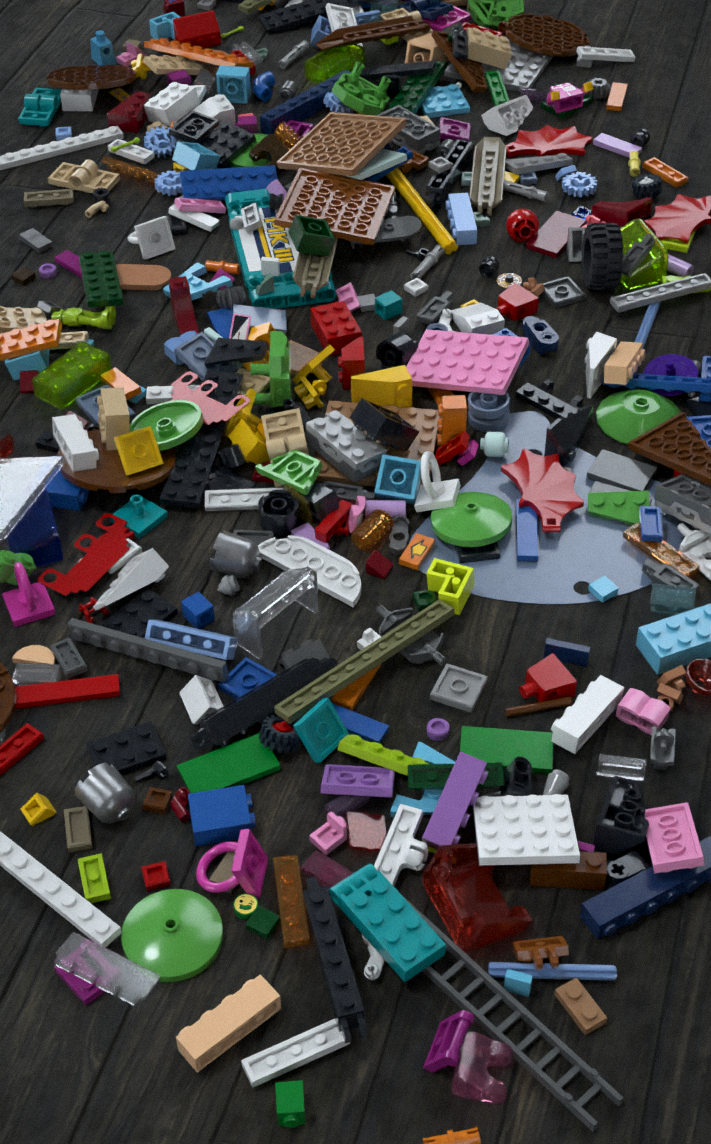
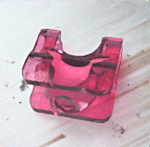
M476 1032L466 1033L459 1052L460 1060L458 1065L454 1066L451 1085L452 1094L460 1098L480 1100L490 1104L504 1102L507 1087L503 1082L492 1078L487 1071V1067H503L508 1065L512 1060V1048L505 1043L492 1040Z

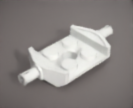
M683 523L679 524L677 530L685 536L680 544L679 552L711 581V560L705 559L711 558V535L704 530L692 531Z

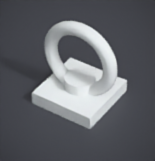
M166 216L134 226L135 232L128 236L130 243L139 244L142 257L145 260L175 249Z
M430 451L424 452L421 457L423 485H420L414 507L416 512L455 506L460 489L459 479L441 481L438 462L434 454ZM429 464H430V467H431V470H432V475H433V482H432V483H431L430 475H429Z

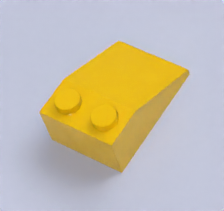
M402 365L351 376L352 403H359L361 398L377 405L397 406L399 408L412 407V377L406 366Z

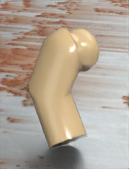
M99 201L91 205L85 211V215L91 218L99 210L106 212L109 205L105 201Z

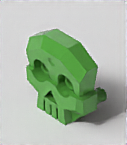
M468 0L467 11L478 26L500 31L505 28L509 18L524 13L523 0Z
M356 62L351 73H343L339 81L335 82L332 92L343 105L357 113L376 116L384 111L390 100L386 90L391 80L388 78L386 81L387 77H382L379 86L374 85L360 77L364 65L361 64L359 66L360 62Z
M270 331V362L268 364L251 363V376L268 375L270 377L271 390L270 393H256L253 405L270 404L272 408L283 406L285 399H291V350L288 338L282 331Z

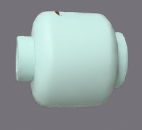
M487 432L485 438H481L480 449L484 450L487 457H503L509 450V437H506L503 432Z

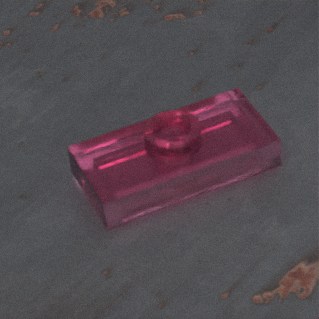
M317 850L301 866L302 872L310 877H316L318 882L328 888L333 887L353 874V872Z

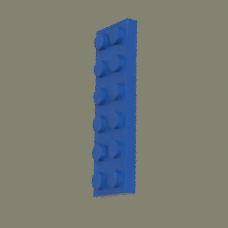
M275 165L179 172L183 198L225 200L226 195L229 193L266 189L272 181L278 179Z

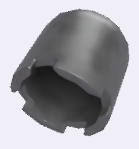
M227 531L219 533L213 549L216 550L215 558H210V570L234 575L238 578H246L252 575L255 569L258 570L260 568L262 558L259 557V547L255 542Z
M104 762L88 771L90 776L83 783L81 780L77 783L75 795L101 822L114 823L119 820H125L131 814V809L135 803L133 789L113 765L109 766Z

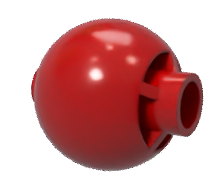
M517 209L507 218L506 231L514 241L528 242L538 233V217L529 209Z

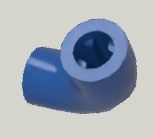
M267 71L257 76L252 83L253 93L263 102L269 101L272 97L273 91L270 87L275 85L273 73Z

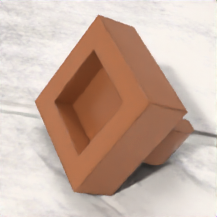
M528 278L529 282L523 283V287L537 297L545 290L543 283L537 284L535 278Z
M682 665L663 673L657 683L658 685L660 683L681 692V689L685 687V683L681 678L686 674V671Z
M660 683L657 689L659 694L657 699L669 701L668 706L671 708L670 711L674 709V702L680 705L683 695L680 691Z

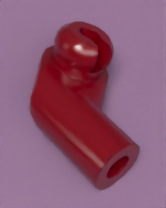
M184 787L178 789L170 805L181 822H186L191 817V814L186 809L190 791Z

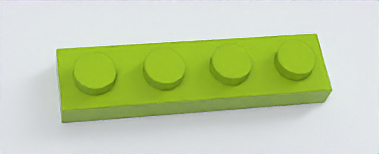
M348 734L338 745V750L407 776L408 765L429 764L421 758H412L404 755L399 750L387 749L380 743L362 740L358 735Z

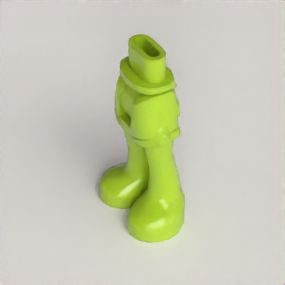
M105 306V310L102 312H91L82 308H68L66 311L61 309L60 312H54L51 319H60L62 325L78 327L90 325L102 329H112V325L115 323L116 309L115 306Z

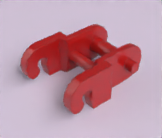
M91 597L89 603L85 605L79 604V611H82L85 619L93 624L94 619L90 618V613L94 612L95 609L92 608L88 611L87 608L92 605L94 606L97 600ZM105 606L98 609L105 616L109 615V611L105 609Z

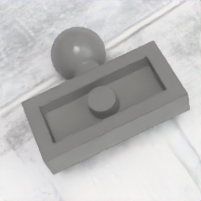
M256 203L241 209V219L235 217L230 221V228L232 230L241 229L244 225L247 233L257 230L262 226L259 208Z

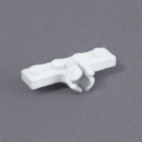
M403 804L399 805L374 864L377 871H380L393 886L403 868L416 871L421 870L425 865L421 862H426L428 856L427 844L414 839L423 817V810Z

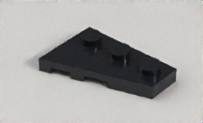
M218 338L204 364L206 369L213 368V365L216 364L227 366L230 362L235 361L240 363L260 361L264 359L269 345L265 341Z

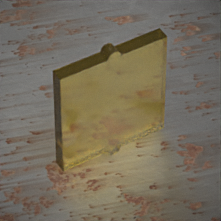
M286 483L284 485L285 490L289 491L294 499L297 498L299 500L300 517L312 525L313 518L309 501L291 485Z

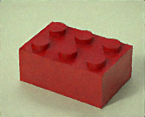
M344 301L310 308L311 326L322 347L325 349L331 345L335 349L329 356L341 354L343 347L358 337H362V331Z

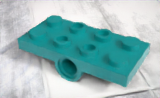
M35 88L32 94H26L24 97L25 107L18 117L19 124L49 126L61 103L60 94L62 89Z

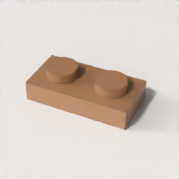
M577 978L555 989L554 995L584 1035L607 1023L606 1015Z

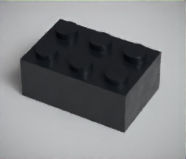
M361 398L349 417L355 422L354 426L367 432L366 436L373 441L378 439L380 443L386 446L389 444L396 450L401 448L408 451L420 432L396 412Z

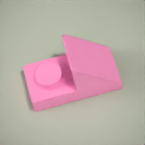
M126 42L127 52L117 56L116 61L122 66L127 67L131 65V61L137 60L138 54L142 53L143 59L148 54L133 44Z

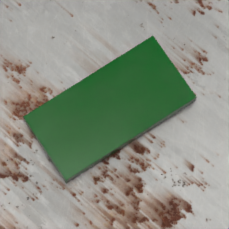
M462 726L460 751L487 763L502 762L503 770L516 757L521 756L531 763L532 773L549 774L552 773L553 742L551 741L553 733Z
M260 733L177 765V771L190 793L244 785L277 772L281 768L274 753L269 750L270 747L266 748L263 746L264 743H260Z

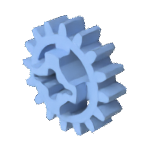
M327 92L323 103L326 104V107H330L332 112L354 113V110L343 105L333 92Z
M156 126L155 130L150 128V132L147 131L146 136H144V147L153 151L154 155L157 154L158 158L161 155L166 158V154L171 156L178 142V139L169 135L170 128L166 130L164 126L161 129Z
M168 170L167 173L161 172V175H157V178L154 179L155 189L158 193L162 192V195L168 193V196L171 194L177 195V193L182 194L179 172L177 173L176 170L173 172Z
M571 172L570 175L566 174L562 180L563 192H568V195L574 194V197H582L583 195L588 197L589 194L593 195L597 188L595 177H591V174L586 175L585 172H576V174Z

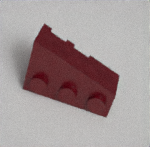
M135 92L107 113L108 126H118L121 131L138 133L147 119L144 104L151 99L150 93Z

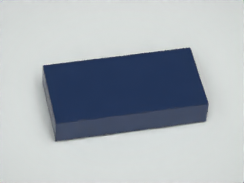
M547 638L544 658L554 653L560 662L587 667L590 647Z

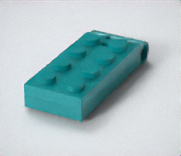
M372 864L365 865L329 888L328 891L332 901L345 913L404 983L445 955L446 944Z

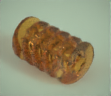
M286 121L277 126L274 135L290 150L304 136L299 138L300 133H295L294 128L290 130L291 125H286Z
M381 509L372 511L351 533L352 542L360 550L368 551L369 548L374 547L380 541V538H383L393 528V518Z

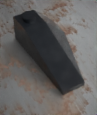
M592 404L579 408L575 414L572 412L568 413L566 418L559 417L547 427L544 456L558 454L562 467L574 460L592 420Z
M614 776L596 825L592 844L596 850L616 855L644 842L649 822L645 818V807H642V796L638 781Z

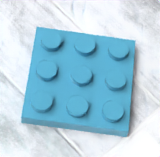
M454 84L432 88L420 106L424 115H427L429 118L470 112V106L459 86Z

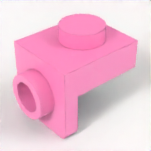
M332 811L327 814V822L309 835L310 842L326 856L347 840V824L345 820L340 816L337 817Z

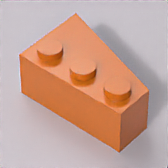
M465 395L441 397V404H438V416L440 418L437 420L439 434H437V445L442 446L463 431L466 432L467 404Z

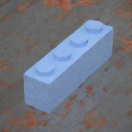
M468 193L448 194V201L445 202L446 211H448V220H450V229H452V238L456 240L457 245L477 244V227Z
M148 620L145 639L224 660L234 659L238 641L236 637L161 620Z

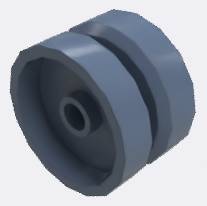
M471 392L468 397L469 424L481 432H496L504 429L510 420V397L508 392L505 395Z

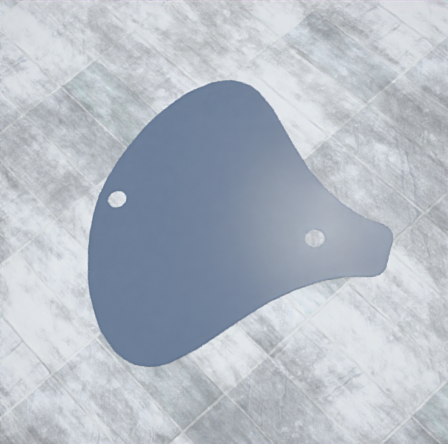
M527 411L510 413L509 424L504 429L496 431L503 432L506 437H509L508 453H505L503 457H487L485 463L475 476L459 490V493L483 492L497 496L504 500L511 508V529L502 539L497 541L500 559L459 563L455 545L443 541L433 532L431 515L415 531L409 541L410 543L416 533L435 539V545L419 568L424 574L427 573L434 558L474 568L475 586L471 592L473 595L520 603L577 604L599 601L591 592L586 595L575 592L573 587L577 582L591 584L606 576L619 587L618 594L613 597L627 594L655 583L648 575L641 571L643 563L648 558L657 564L666 563L677 571L682 569L690 561L679 552L680 544L685 536L677 530V527L683 523L692 531L700 529L693 527V525L685 521H680L670 514L663 513L661 510L662 542L641 541L640 526L634 524L631 526L619 520H608L589 515L588 493L596 480L586 476L587 471L597 457L578 448L574 460L567 463L564 467L571 468L572 473L576 474L574 491L584 500V506L565 516L561 523L560 533H543L541 520L537 515L538 561H517L516 499H521L522 496L516 484L501 472V465L517 461L524 448L527 450H538L544 456L547 427L551 425L540 412ZM653 479L645 490L649 491V496L652 497L650 507H654L656 485L661 483Z

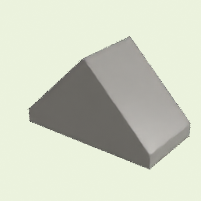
M586 227L568 228L567 254L569 262H581L582 241Z

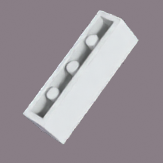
M75 414L52 417L53 435L73 472L97 468L96 460H99L98 449L94 448L92 439L88 438L87 430L83 429L82 421H79Z
M602 675L595 682H590L586 692L579 694L572 707L568 706L561 719L554 721L551 727V731H553L551 741L576 754L618 707L622 700L624 687Z

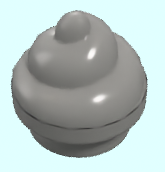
M226 575L221 579L217 590L232 596L236 594V591L240 590V586L234 575Z

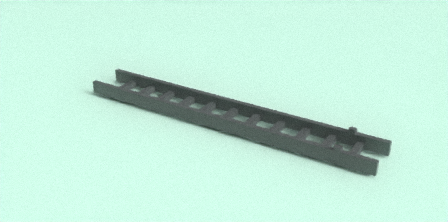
M406 900L446 944L445 952L448 950L459 960L442 976L431 966H428L422 972L462 1010L472 1013L475 1017L474 1021L594 1132L597 1129L598 1122L583 1107L600 1091L618 1107L622 1104L624 1097L598 1075L596 1069L586 1064ZM466 967L477 979L459 993L448 981ZM485 984L496 995L481 1009L477 1010L466 999L481 985ZM503 1001L514 1013L496 1028L485 1016ZM522 1018L534 1031L515 1046L503 1033ZM541 1036L553 1049L535 1064L523 1051ZM561 1054L573 1067L555 1083L542 1070ZM581 1072L594 1085L578 1101L572 1099V1095L566 1093L563 1088Z

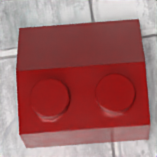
M358 337L341 349L342 356L338 357V368H342V371H338L339 382L343 384V390L351 389V376L365 374L363 337Z

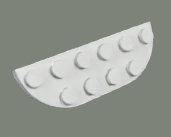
M288 535V538L278 540L274 537L258 545L259 557L351 607H354L358 602L362 588L359 572L344 557L300 536Z

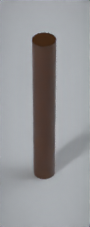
M569 696L505 708L506 717L570 706L572 705V700Z

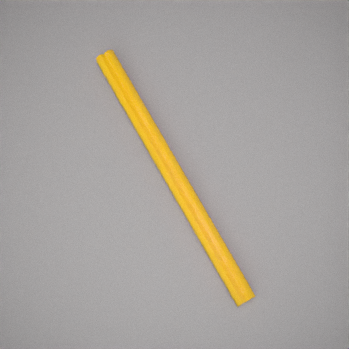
M397 167L386 175L441 248H444V252L449 255L452 251H456L458 248L456 241Z

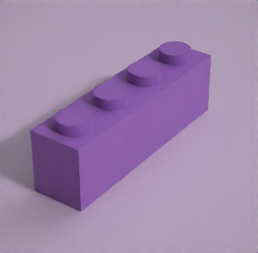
M460 751L422 837V842H425L427 846L445 853H449L451 848L456 849L461 837L457 835L460 826L465 828L470 814L466 813L469 805H475L479 793L476 792L478 784L483 785L488 775V771L485 770L487 762Z

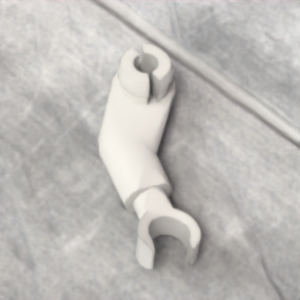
M443 309L439 323L445 325L448 331L455 332L449 325L452 319V311L450 309Z
M362 934L363 941L369 945L367 948L370 954L364 969V975L369 980H375L380 976L385 959Z

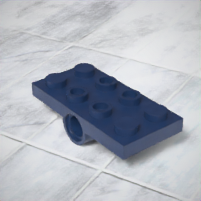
M412 0L399 5V9L404 8L409 13L417 10L422 18H429V20L437 19V16L447 15L450 11L454 10L453 4L441 2V0Z

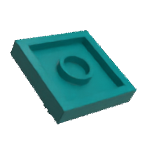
M139 494L133 495L128 503L113 513V515L127 521L124 527H127L129 532H134V536L139 539L168 517L166 510Z
M329 698L320 700L293 725L314 763H321L338 747L339 742L349 734Z

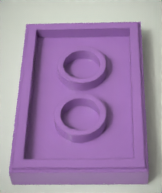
M327 764L325 765L321 783V793L392 797L395 771L382 767Z

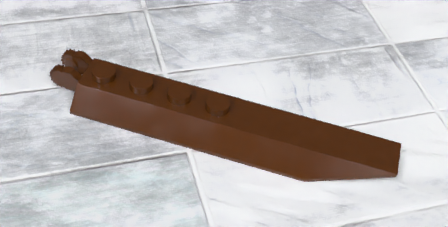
M410 15L336 29L315 43V45L323 51L370 41L377 42L381 39H391L396 36L403 37L407 34L414 35L417 32L428 33L431 30V26L424 20L414 21L413 16Z

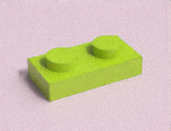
M102 853L79 858L78 865L85 899L90 903L111 899Z

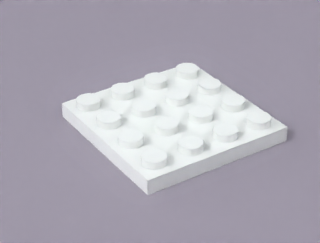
M507 795L498 797L481 796L477 798L473 806L479 866L580 863V853L568 795Z

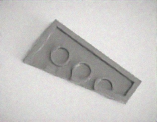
M565 153L554 156L505 160V168L514 174L573 165V158Z

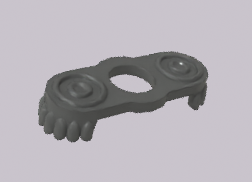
M403 515L395 516L391 521L392 532L389 535L390 552L394 555L403 554L409 541L408 525L410 521ZM400 534L403 535L405 538L401 541H397L393 537L395 535Z

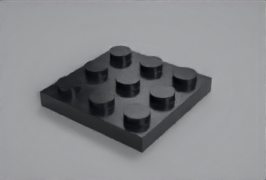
M224 121L198 144L220 155L217 166L224 168L256 140L254 134Z

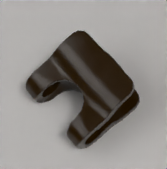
M268 134L250 150L249 158L254 162L260 159H268L270 163L267 166L275 165L276 173L278 174L285 169L278 168L276 162L289 149L274 134Z

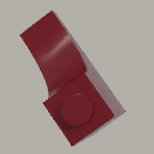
M646 197L629 202L599 201L592 205L591 214L599 218L600 223L602 221L616 223L620 227L627 228L652 214L653 198Z
M186 276L168 279L172 314L180 336L188 331H195L199 334L192 306L190 286Z

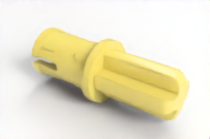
M635 150L630 152L628 166L630 167V175L636 177L640 174L639 167L641 161L638 151Z

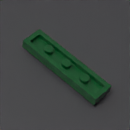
M502 762L487 763L485 770L488 771V775L484 784L479 783L477 789L503 788ZM454 764L408 765V790L444 789Z

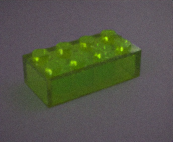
M354 44L319 52L304 61L305 78L320 84L344 70L351 72L356 62H360L359 66L365 64V47Z
M80 342L32 378L35 396L63 410L75 401V398L81 396L101 380V374L112 369L110 354L86 342Z

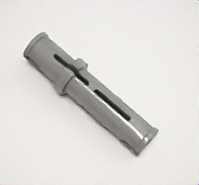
M303 40L299 45H295L292 51L278 62L279 67L285 69L297 57H301L303 52L309 48V43Z
M504 180V191L523 195L531 200L533 198L543 202L548 200V191Z
M436 245L431 252L427 253L422 263L410 274L411 279L415 276L421 279L432 265L438 262V258L444 254V248L438 251L441 246Z

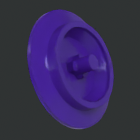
M677 354L662 355L653 359L647 364L643 373L698 378V370L694 362L685 356ZM664 389L651 390L664 396H675L685 393L683 390L672 392L665 391Z

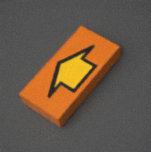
M416 533L399 558V564L418 570L435 545V539Z

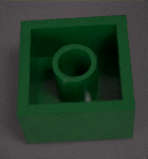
M295 214L289 234L296 251L303 254L310 253L316 256L328 257L335 237L327 220Z

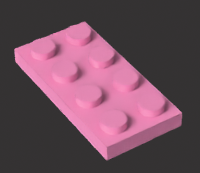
M688 802L645 809V818L649 822L646 839L654 873H667L672 870L691 869L705 865Z

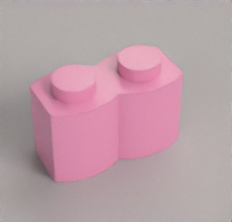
M630 688L618 704L616 717L627 724L637 726L643 732L651 735L652 727L659 729L663 727L669 717L671 708L661 700L650 698L641 690Z

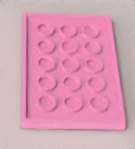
M426 329L418 344L417 351L409 360L406 368L412 377V386L505 395L527 350L529 339L526 337Z

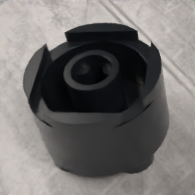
M401 332L379 343L376 348L377 360L380 359L382 363L380 365L381 368L388 369L402 365L407 366L409 360L417 351L418 343Z
M273 490L269 492V495L265 497L263 495L258 502L259 520L263 531H272L274 535H291V530L297 528L300 523L298 498L293 497L292 493L286 490Z

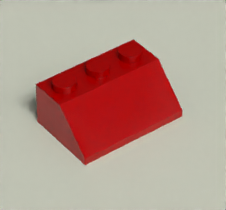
M213 10L173 19L175 41H179V44L188 43L191 44V47L200 46L202 49L221 45L220 29Z

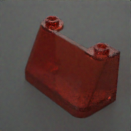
M477 843L440 845L423 873V884L455 944L464 952L477 950L525 931L533 921L525 907L514 906L511 910L509 909L490 876L495 865L479 866Z

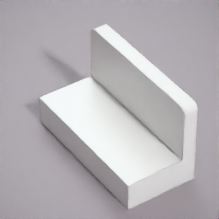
M195 675L180 691V696L190 719L195 725L207 714H211L223 707L212 680Z

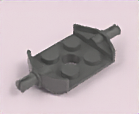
M383 605L378 606L376 612L384 617L379 628V635L382 637L413 617V608L391 612ZM431 630L399 651V653L411 663L421 664L427 660L434 659L443 666L447 662V658L439 651L441 650L444 634L441 633L438 636Z

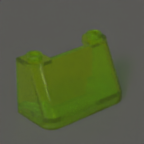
M640 218L628 222L620 228L623 237V257L635 242L642 241L646 234L653 235L656 242L650 253L631 277L622 274L620 278L621 283L629 290L662 282V276H666L669 258L666 247Z

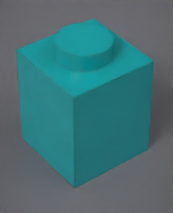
M392 290L376 297L375 313L385 321L401 314L402 298Z

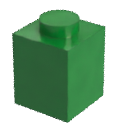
M303 1080L276 1082L278 1126L294 1128L300 1124H306Z

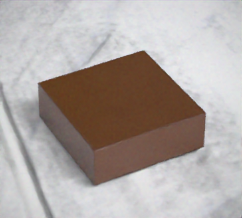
M150 787L142 804L143 810L166 815L173 797L172 791Z

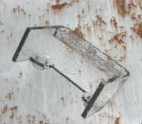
M310 567L290 569L282 572L279 577L241 607H238L233 613L234 637L238 638L237 644L258 659L263 658L262 626L293 601H297L316 614L319 611L317 572Z

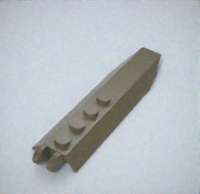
M484 137L475 146L469 199L478 207L480 215L484 208L487 209L488 216H492V208L502 202L506 146L500 137Z
M335 238L328 257L299 252L292 279L301 288L300 296H304L306 290L311 291V298H315L316 291L328 284L338 238Z

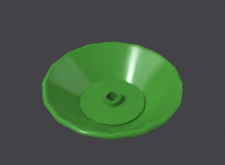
M624 390L613 393L601 401L596 411L597 424L607 436L619 443L628 445V442L676 416L681 411L673 401L658 393L646 390Z

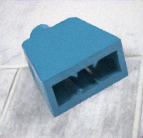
M97 31L96 37L90 39L91 58L99 66L107 64L116 65L112 42L105 37L104 31Z

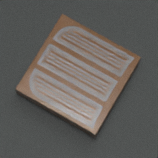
M290 340L291 374L297 375L319 352Z

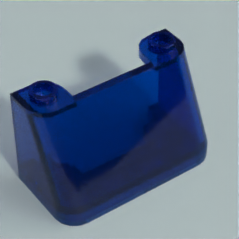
M45 481L35 483L0 506V522L4 524L11 552L14 554H29L33 558L35 566L63 560L58 530Z

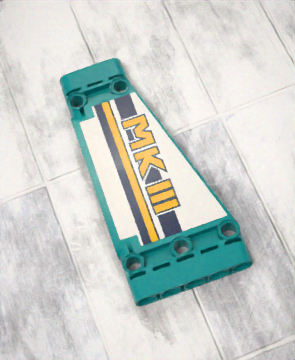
M267 189L227 194L225 203L228 211L229 225L231 219L235 217L242 218V208L253 203L257 204L260 212L262 226L257 230L247 233L244 225L238 230L230 228L244 284L248 288L249 298L253 307L278 309L330 302L336 298L337 294L332 281L331 271L328 284L316 291L315 298H311V291L306 290L304 296H300L301 288L292 279L299 252L296 251L290 237V228L274 225L279 209H269L270 193ZM261 258H279L280 274L279 276H274V291L258 296L256 288L266 276L262 275Z

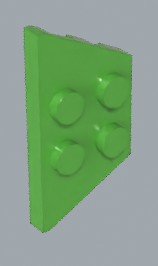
M296 449L282 456L272 458L273 463L263 467L260 463L255 466L257 473L304 495L309 493L323 467L320 460Z

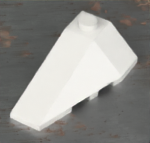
M523 95L497 105L481 116L489 130L508 136L518 130L523 120L532 111L533 106L527 95Z
M153 548L133 557L118 573L119 577L109 585L111 588L103 593L93 608L98 610L154 581L156 583L159 582L166 575L164 572L169 567L168 564Z

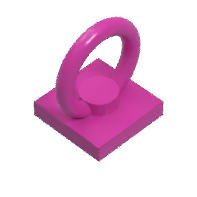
M16 562L14 564V572L19 588L2 593L14 627L55 615V609L45 585L39 582L30 584L23 564Z
M250 829L240 830L238 842L220 843L203 855L196 870L197 881L203 889L214 893L228 891L240 883L246 893L260 899L268 856ZM235 852L231 870L234 875L228 880L219 883L209 881L206 877L209 863L221 853Z

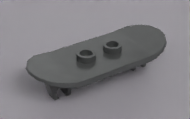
M414 216L384 219L375 243L394 240L404 242L403 239L411 241L412 236L420 231L422 227L421 221ZM350 241L353 249L355 248V243L362 248L363 243Z

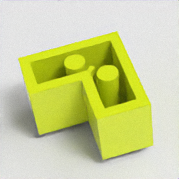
M434 558L426 573L428 590L438 592L439 599L453 607L455 614L460 615L475 586L474 568Z

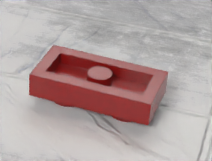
M463 431L437 448L435 458L438 465L449 462L457 454L465 452L468 448L470 435Z

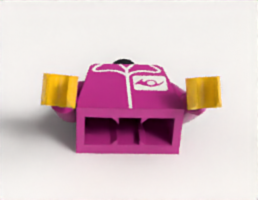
M592 81L584 83V87L581 89L576 88L570 83L552 84L547 95V105H552L557 113L582 107L583 96L588 91L594 90Z

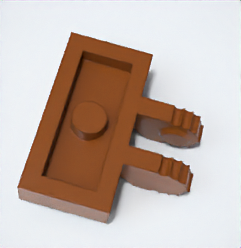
M410 150L414 157L398 168L404 173L409 172L412 167L420 170L429 164V158Z
M563 936L513 942V952L517 960L526 963L533 962L536 970L542 969V958L549 959L552 968H556L559 963L558 959L561 956L569 955L568 944Z

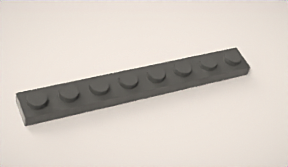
M71 618L68 622L71 639L127 654L134 658L148 660L172 669L186 671L193 675H200L211 680L225 683L229 677L226 661Z

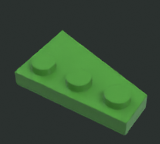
M649 491L588 493L589 515L608 520H619L631 526L633 524L640 526V506H649Z

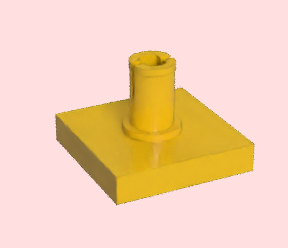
M331 345L327 346L292 379L297 385L301 382L300 377L303 375L306 377L310 373H314L319 380L327 383L332 376L321 365L335 349Z
M250 388L244 395L250 398V402L230 418L225 436H229L241 419L257 426L260 422L262 423V419L250 413L257 393L255 390ZM241 398L236 406L242 405L245 399Z
M151 426L114 437L126 476L164 464Z

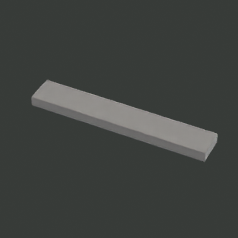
M706 273L612 297L610 298V304L617 312L630 310L711 288V278Z

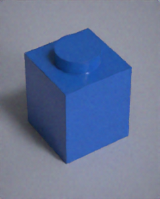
M199 591L181 601L183 616L196 629H201L215 621L214 606Z

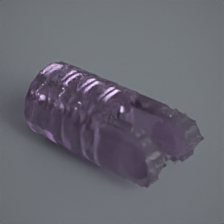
M521 88L520 97L527 95L530 102L545 101L547 98V93L544 91Z
M340 795L324 805L325 814L327 815L332 811L337 817L344 818L367 804L370 796Z

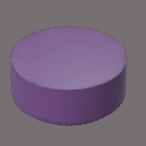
M53 264L42 265L39 268L40 276L45 279L55 277L57 275L56 266Z
M435 718L428 722L427 735L430 739L442 741L449 736L450 726L446 720Z

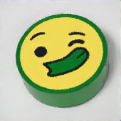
M248 893L237 896L233 902L234 913L240 919H250L258 907L257 898Z

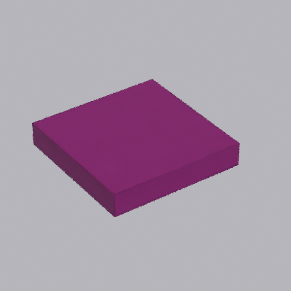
M441 117L439 128L441 129L440 139H452L454 142L464 139L466 142H469L471 124Z

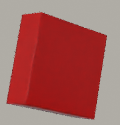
M165 861L141 867L147 892L171 886Z

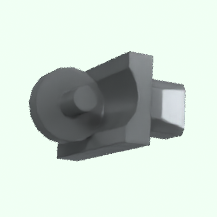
M652 727L650 763L653 764L654 769L667 770L668 766L674 765L676 729L667 730Z

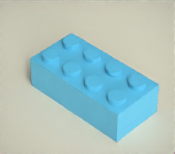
M711 603L638 628L636 646L657 675L678 666H686L711 657Z

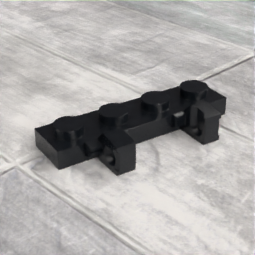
M549 379L544 381L541 386L536 385V387L527 382L516 391V398L555 419L559 417L566 418L568 413L571 412L575 414L579 408L583 407L584 400L583 397L577 395L572 398L571 402H563L550 395L554 389V382Z

